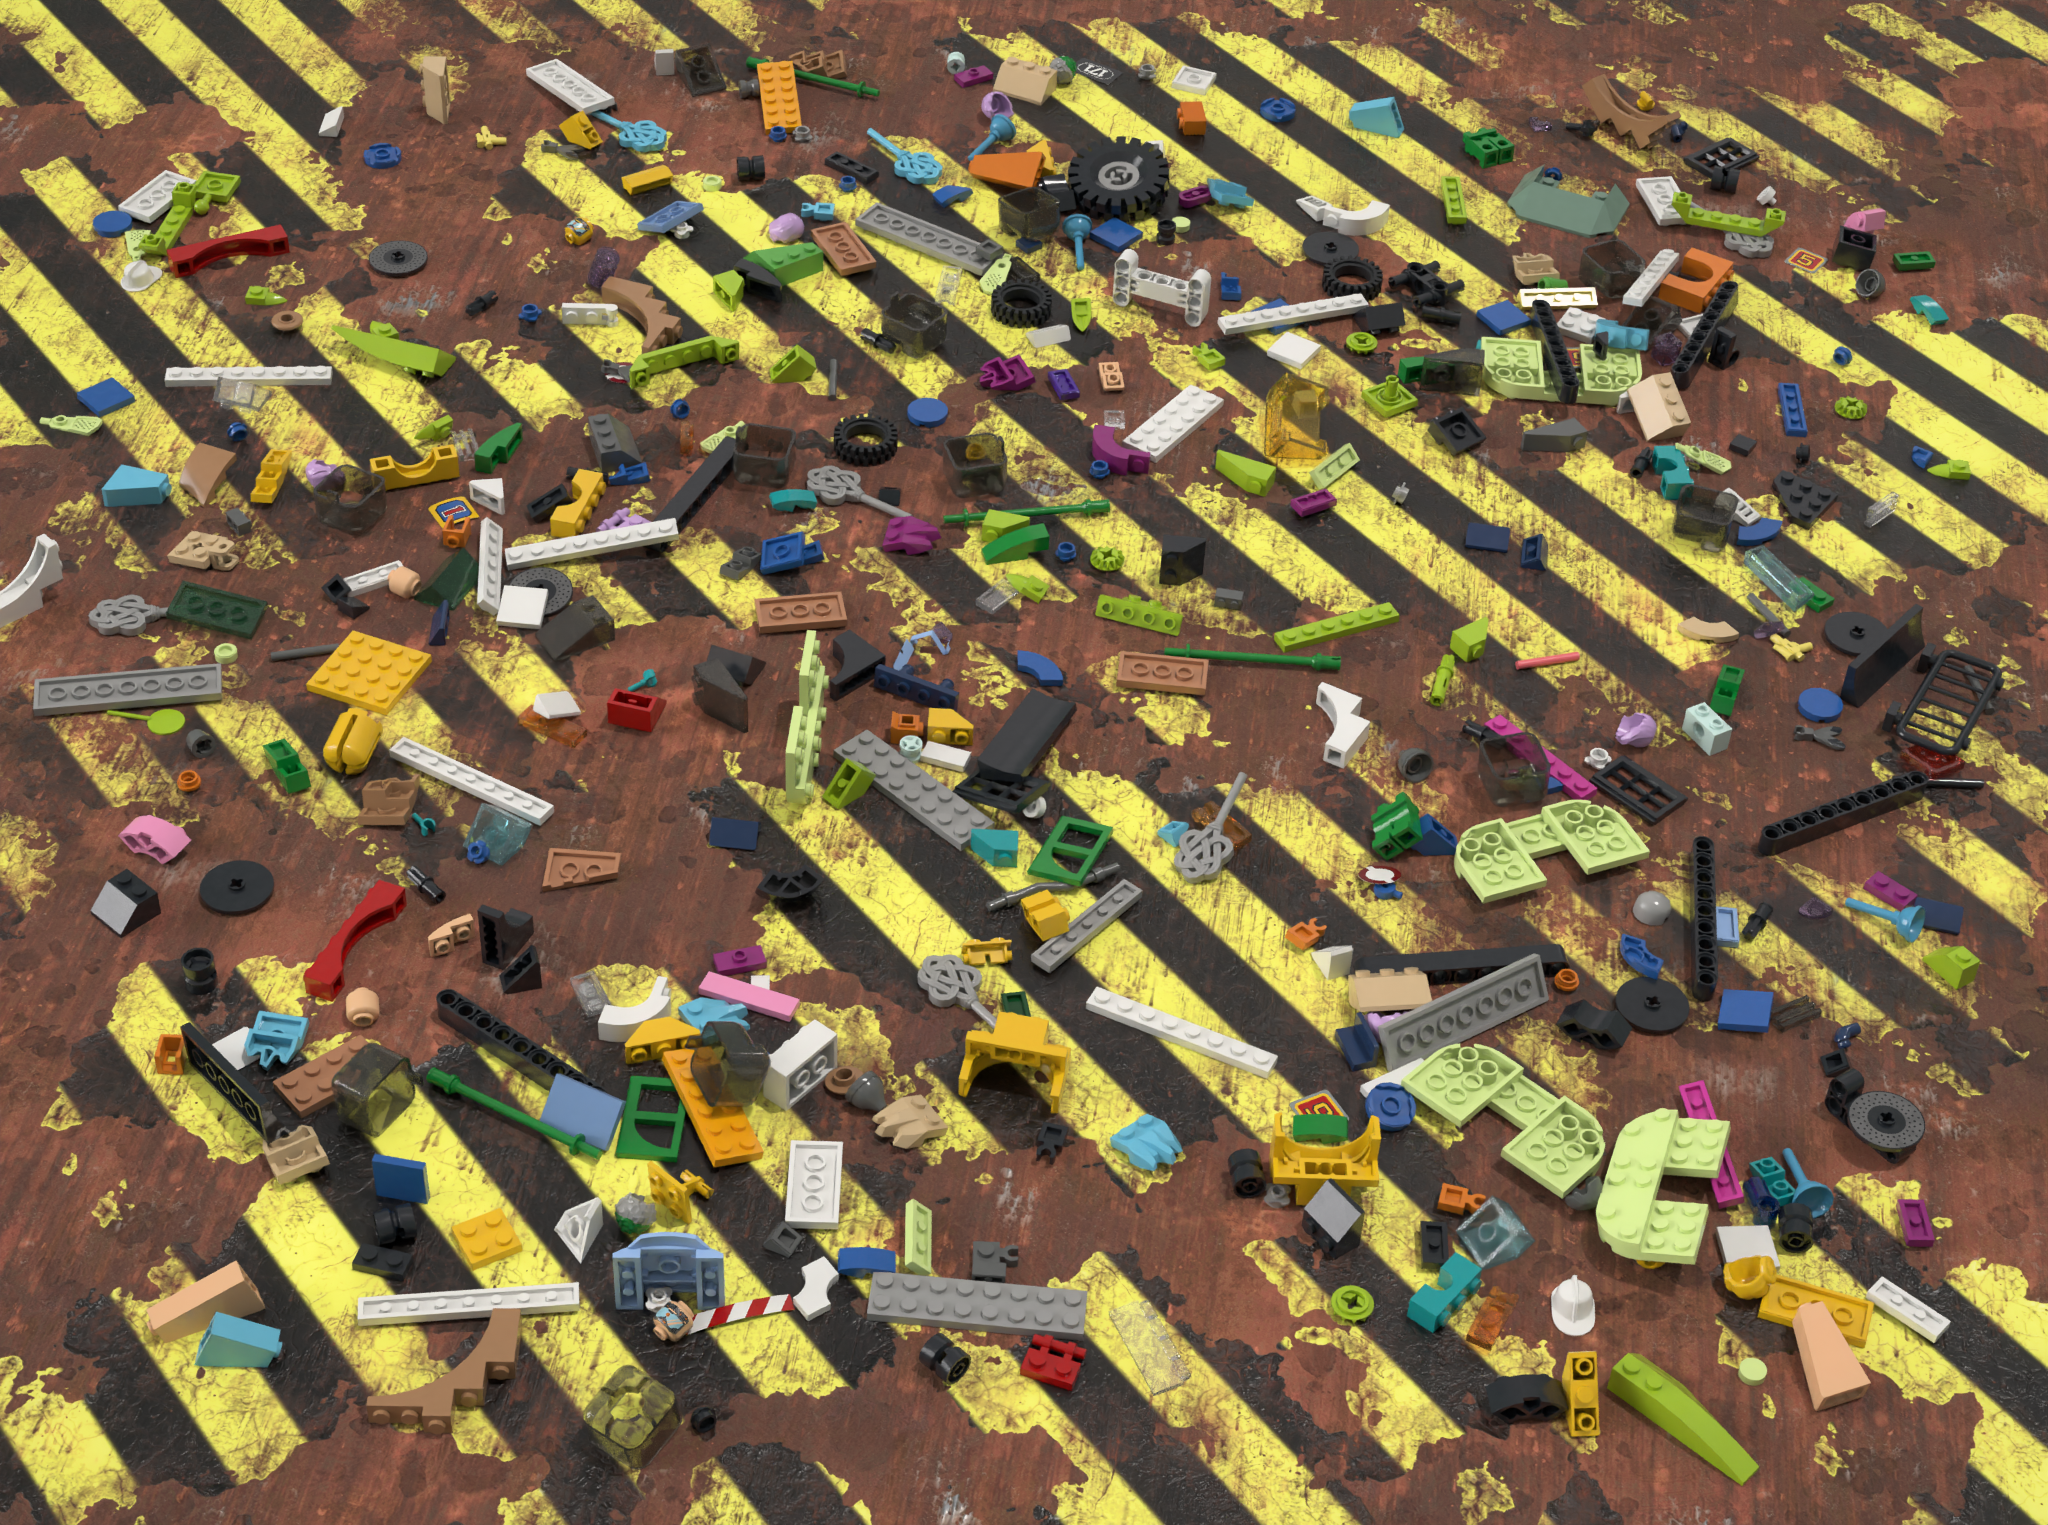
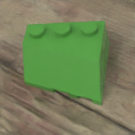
M813 242L756 250L743 258L770 272L778 279L782 286L823 271V251Z

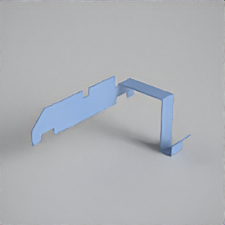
M933 630L913 635L910 642L906 639L901 649L903 653L900 651L893 668L900 670L908 663L914 651L913 645L918 643L917 639L931 636L943 655L948 654L951 649L949 642L945 649Z

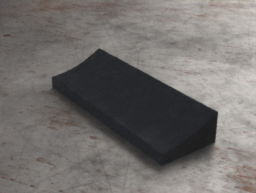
M1915 604L1848 665L1840 698L1843 701L1859 708L1925 647L1921 627L1924 607Z
M1032 688L978 757L977 762L981 779L1023 782L1077 711L1076 703L1052 698Z
M190 1022L180 1026L189 1064L268 1144L291 1132L273 1114L269 1101Z

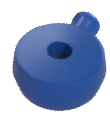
M1394 882L1374 885V894L1380 899L1388 900L1395 897L1400 900L1403 896V892L1396 890Z

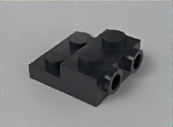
M1463 407L1457 410L1452 409L1442 417H1435L1430 421V426L1427 429L1438 445L1444 443L1453 456L1483 443L1487 438Z

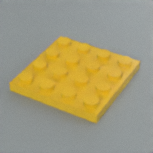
M352 631L306 683L307 691L387 716L430 665L432 656L428 653Z

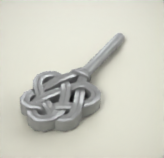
M1691 201L1690 208L1703 209L1702 207ZM1723 230L1726 235L1724 245L1731 250H1738L1742 255L1751 258L1769 257L1772 253L1774 239L1768 234L1759 237Z
M831 465L809 470L807 474V490L814 491L815 496H819L822 502L828 505H839L844 501L864 502L896 517H913L908 512L866 495L861 489L860 475L856 472L840 470L838 467Z
M127 595L117 600H102L95 609L90 611L88 618L91 626L97 628L99 633L103 635L119 633L135 636L141 634L146 629L147 623L154 622L160 619V617L224 611L223 603L159 608L155 605L145 604L144 599L138 595Z
M1239 772L1215 821L1207 825L1202 831L1193 829L1181 835L1179 840L1181 850L1175 855L1174 865L1177 872L1182 873L1184 880L1188 883H1199L1203 880L1217 878L1221 872L1222 865L1229 862L1234 856L1233 843L1228 837L1223 836V824L1247 779L1245 773Z
M956 955L927 956L923 960L922 968L918 971V984L929 992V1000L939 1007H949L956 1003L962 1007L973 1009L994 1029L997 1018L979 1002L976 993L982 985L980 971L975 967L965 965Z

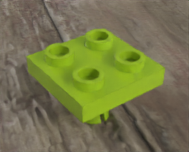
M1388 375L1386 382L1362 390L1361 397L1385 418L1418 405V399L1398 383L1399 378L1395 375Z

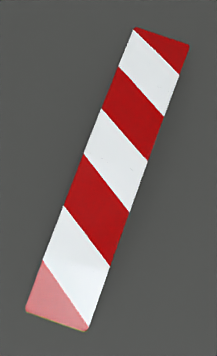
M790 1294L730 1304L695 1314L692 1318L693 1327L685 1335L738 1319L795 1310Z

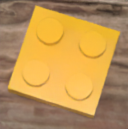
M501 1207L451 1227L452 1235L473 1271L523 1251L522 1243Z

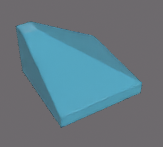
M1172 821L1159 829L1157 834L1173 847L1179 846L1181 835L1187 831L1189 824Z

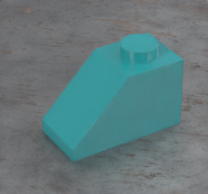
M971 829L970 849L992 866L1017 868L1019 831Z

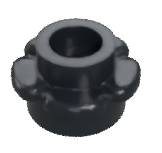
M1801 443L1800 447H1796V459H1800L1801 463L1810 460V445Z
M708 1406L695 1409L690 1419L691 1427L695 1430L697 1429L700 1433L710 1431L717 1422L715 1410Z

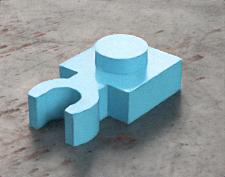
M816 202V205H811L809 203H802L801 216H814V219L822 221L833 220L835 204Z

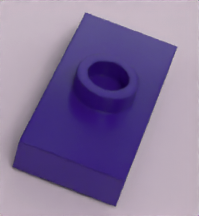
M1067 369L1048 372V379L1060 400L1080 397V391Z

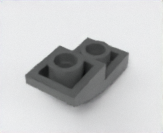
M742 547L733 552L732 560L721 565L720 574L739 580L758 564L762 554L756 552L752 547Z

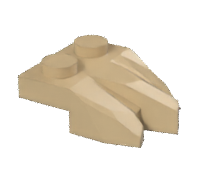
M1523 253V257L1513 256L1516 277L1524 285H1534V282H1539L1545 276L1556 279L1560 278V273L1553 267L1554 260L1548 255L1538 254L1534 256L1531 253Z
M922 1095L901 1097L872 1118L875 1123L881 1124L875 1133L881 1137H893V1145L905 1149L921 1147L926 1138L945 1136L948 1130V1126Z
M300 1125L296 1131L290 1132L270 1144L263 1140V1151L280 1185L293 1182L302 1175L319 1171L322 1167L330 1164L311 1126Z

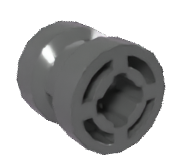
M751 79L750 81L739 80L740 98H747L750 95L759 97L758 79Z

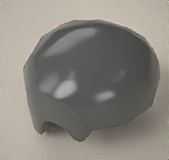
M1600 1176L1587 1178L1584 1189L1575 1187L1572 1195L1564 1197L1566 1204L1576 1211H1588L1597 1207L1603 1189Z

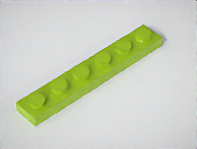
M1388 602L1276 632L1274 634V641L1285 653L1399 622L1400 615Z

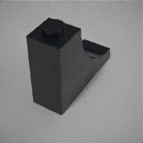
M850 629L833 639V656L840 662L842 669L830 680V698L836 702L870 682L875 677V668L879 664L885 665L886 655Z
M482 904L477 910L482 962L504 971L534 934L533 916L513 908L504 914L500 910Z

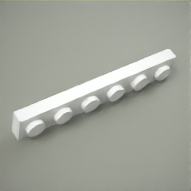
M486 517L481 521L477 605L494 616L498 613L500 607L503 528Z

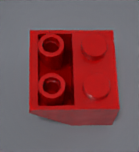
M615 688L607 702L608 723L652 732L667 704V700Z

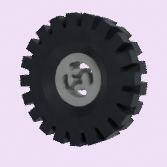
M1117 136L1116 143H1112L1110 137L1101 139V146L1096 141L1087 144L1088 150L1081 148L1077 152V157L1073 156L1070 161V167H1068L1069 188L1074 191L1076 206L1078 205L1079 211L1083 214L1090 212V218L1099 220L1104 214V222H1107L1113 217L1119 216V220L1126 223L1129 222V215H1132L1135 221L1144 218V212L1148 215L1156 212V206L1161 207L1165 202V197H1168L1170 186L1169 163L1167 158H1163L1161 150L1159 148L1154 150V145L1147 141L1141 146V139L1132 137L1129 144L1126 143V136Z

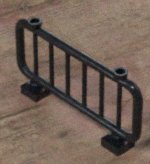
M1928 642L1921 653L1916 671L1925 674L1928 667L1931 666L1929 672L1904 714L1900 713L1902 703L1892 702L1886 712L1881 730L1890 733L1894 725H1896L1897 735L1902 740L1942 755L1953 756L1961 750L1967 751L1972 741L1971 738H1968L1995 689L2001 691L2005 679L2002 678L2001 669L1991 662L1957 650H1944L1939 655L1934 654L1936 645ZM1953 658L1990 671L1993 676L1990 679L1945 663V660ZM1944 666L1988 682L1985 690L1940 675L1938 672ZM1935 678L1982 695L1979 701L1975 702L1931 686ZM1929 689L1974 705L1975 708L1969 714L1924 696ZM1921 701L1967 717L1968 720L1965 726L1917 708ZM1914 713L1962 731L1958 738L1910 720ZM1909 725L1955 743L1951 747L1943 746L1908 733L1905 728Z

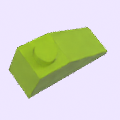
M1222 450L1217 451L1215 468L1245 491L1266 497L1274 485L1276 467Z

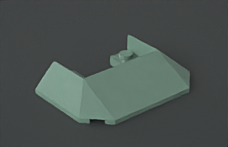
M1545 164L1524 175L1507 201V206L1516 211L1515 215L1518 219L1587 238L1597 237V234L1605 233L1606 235L1613 234L1630 206V203L1616 183L1609 194L1595 191L1592 197L1558 189L1560 181L1550 177H1543Z

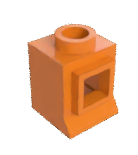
M453 515L448 516L442 530L444 545H448L451 548L465 547L469 536L472 534L470 517L465 518L461 530L454 528Z
M892 711L891 743L900 744V740L909 735L923 736L924 722H919L920 715L898 714Z
M160 1035L154 1055L158 1074H184L187 1052L182 1035ZM169 1056H175L176 1062L168 1061Z

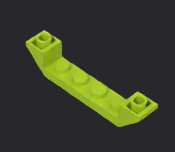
M178 182L171 192L173 199L172 209L155 235H144L138 244L139 249L147 254L167 256V250L172 249L193 215L197 190L196 184Z
M1685 192L1673 193L1671 205L1686 224L1762 237L1784 225L1786 211H1781L1777 208H1767L1765 219L1759 220L1758 218L1741 217L1737 214L1730 215L1719 211L1713 212L1701 208H1690L1691 194Z
M707 336L640 354L630 368V388L633 389L650 384V374L710 357H715L721 364L738 360L739 341Z

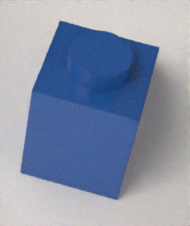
M1427 813L1421 817L1420 824L1423 840L1412 845L1411 848L1419 851L1424 856L1455 855L1458 845L1456 836L1430 814ZM1410 833L1408 836V840L1411 839L1414 835Z

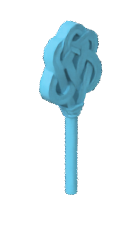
M599 110L593 111L590 114L619 128L621 132L618 136L619 143L623 147H632L639 152L658 151L665 147L667 133L653 121L644 120L632 124L631 122H621Z
M869 128L867 130L869 136L897 156L898 161L894 164L895 174L900 177H906L913 184H935L938 182L939 177L942 176L943 166L934 160L932 154L927 152L911 154L909 151L900 150L874 129Z

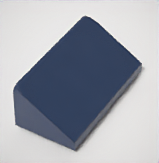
M1470 522L1468 523L1465 547L1507 553L1510 528Z
M1543 533L1523 539L1521 567L1546 570L1548 543Z
M447 600L442 602L433 615L429 645L445 646L450 620L449 602Z
M1921 897L1916 898L1913 907L1919 905L1925 908L1923 928L1959 935L1964 912L1962 906Z

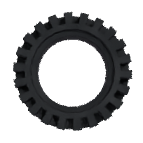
M1340 256V260L1336 257L1333 261H1328V264L1324 266L1322 288L1329 297L1333 295V298L1361 293L1367 302L1369 299L1372 301L1381 292L1382 269L1378 265L1375 266L1373 261L1368 263L1366 258L1362 261L1360 260L1361 257L1356 256V259H1352V256H1348V259ZM1355 275L1369 282L1364 284H1348L1338 280L1336 277Z
M1017 279V283H1014L1013 280H1009V284L1003 282L1001 286L997 285L996 289H993L991 296L992 316L996 317L998 322L1002 321L1003 325L1009 323V327H1014L1015 324L1018 325L1017 328H1022V325L1030 328V324L1036 327L1038 323L1042 325L1044 320L1047 321L1049 316H1051V292H1049L1048 288H1044L1042 284L1037 286L1035 281L1029 284L1030 280L1026 279L1025 283H1021V279ZM1013 299H1027L1038 305L1032 308L1019 309L1008 306L1005 302Z
M861 413L859 418H856L855 414L850 415V419L847 417L843 418V422L839 421L838 426L834 428V451H836V455L840 456L842 461L846 459L848 464L854 461L855 466H859L860 463H863V467H868V463H871L872 466H877V461L880 464H884L885 460H891V456L894 457L897 452V428L893 422H888L887 418L884 417L881 420L880 415H876L875 418H872V414L869 413L868 417H864L863 413ZM858 434H872L881 437L884 441L873 446H859L849 442L848 438Z

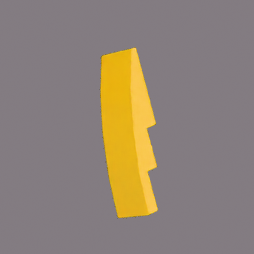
M271 449L261 462V472L256 477V487L251 492V502L272 503L287 473L292 450Z

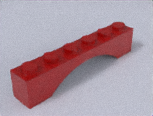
M280 224L168 249L167 257L174 277L180 278L193 275L208 264L228 257L240 255L273 257L290 253L288 236Z
M378 880L374 887L368 890L366 897L361 903L357 904L353 914L343 922L342 928L336 935L331 937L324 951H321L313 965L306 969L303 981L305 982L307 994L331 1002L334 1001L345 986L344 964L351 949L362 937L372 930L397 919L407 906L404 887Z

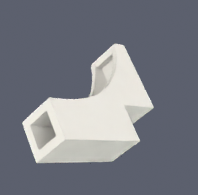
M45 534L36 537L34 550L22 572L7 587L0 591V628L42 608L43 592L41 589L63 579L61 570L63 569V564L58 555L60 551L59 546L55 540H51Z
M1324 682L1318 686L1316 704L1330 717L1334 726V732L1325 744L1323 761L1344 769L1368 739L1370 721L1358 717L1361 710V697Z

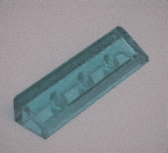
M1764 545L1745 552L1744 564L1793 611H1797L1814 597L1815 594Z

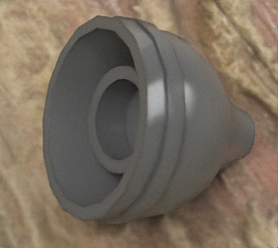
M1866 269L1856 279V291L1865 298L1878 297L1886 290L1885 278L1875 269Z
M1409 748L1400 751L1398 767L1406 780L1417 783L1425 780L1430 775L1434 762L1427 751L1420 748Z
M872 1070L860 1076L850 1086L845 1095L847 1101L863 1110L880 1112L887 1107L883 1081Z

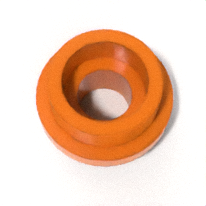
M184 771L177 780L178 788L187 792L194 791L200 787L201 778L195 771Z
M1562 969L1555 976V985L1563 991H1574L1579 986L1578 975L1571 969Z

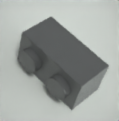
M238 507L225 512L227 523L238 536L252 532L251 520L247 519L244 512H241Z
M1217 588L1214 607L1241 611L1244 592Z
M973 1261L972 1280L1005 1283L1006 1263Z

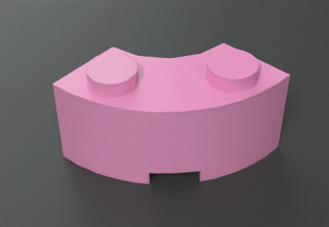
M1877 208L1855 212L1848 217L1843 226L1873 234L1875 230L1884 228L1886 211Z
M151 815L135 818L118 835L134 853H146L156 858L161 864L173 859L191 841L183 828L174 826L163 819Z

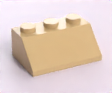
M424 56L423 64H420V75H423L424 80H421V90L425 91L423 107H426L429 116L443 124H448L450 94L446 57Z
M1008 57L1001 64L993 92L999 91L1006 96L1042 105L1056 90L1057 70L1051 69L1048 66H1040L1033 62L1019 60L1016 57Z
M1671 372L1652 375L1627 390L1647 442L1684 436L1691 421Z
M1416 967L1404 968V972H1394V969H1380V973L1370 974L1369 970H1357L1354 975H1348L1349 1004L1359 1012L1416 1009L1432 1001L1427 976Z

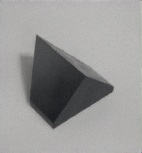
M531 945L499 975L505 994L542 988L540 961L535 946Z

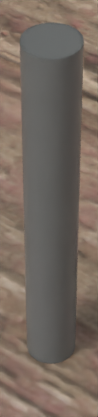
M831 359L829 366L828 399L830 401H835L837 395L838 361L836 359Z
M1754 593L1748 594L1747 600L1784 638L1789 637L1791 631Z
M339 643L271 652L272 661L334 653L339 647Z
M1966 665L1963 668L1975 673L1971 665ZM1966 675L1971 686L1984 690L1979 679ZM1975 692L1978 699H1980L1982 694ZM1990 700L1984 708L1987 715L1994 713Z

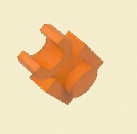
M1312 918L1308 925L1300 922L1288 929L1285 938L1295 946L1305 950L1318 942L1319 937L1325 934L1327 926H1315L1318 919Z
M1443 1183L1437 1209L1463 1215L1465 1209L1469 1210L1473 1215L1482 1216L1484 1206L1481 1205H1484L1486 1196L1482 1194L1468 1195L1469 1189Z

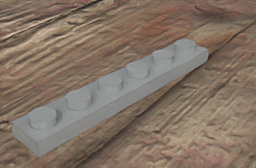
M1123 879L1069 923L1068 932L1051 938L1031 954V962L1051 973L1142 898L1143 890Z

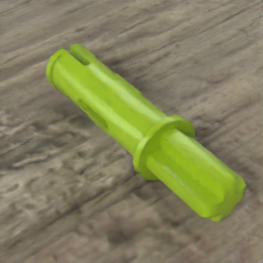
M1445 654L1440 666L1436 670L1437 678L1430 697V702L1434 706H1440L1441 703H1444L1449 681L1454 675L1453 666L1455 661L1453 655Z

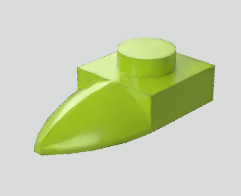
M250 286L245 296L246 304L278 305L288 301L284 297L270 292L269 288L261 286Z
M1091 298L1071 299L1072 320L1077 328L1084 332L1092 319Z
M371 322V334L399 340V332L390 323Z
M446 415L430 423L414 436V439L426 440L432 438L436 441L440 438H446L452 431L453 419Z
M1948 460L1947 464H1940L1927 469L1931 474L1944 478L1969 480L1971 476L1969 462L1963 460Z
M1006 574L1007 580L1016 590L1038 604L1050 587L1033 575L1027 578L1018 574Z

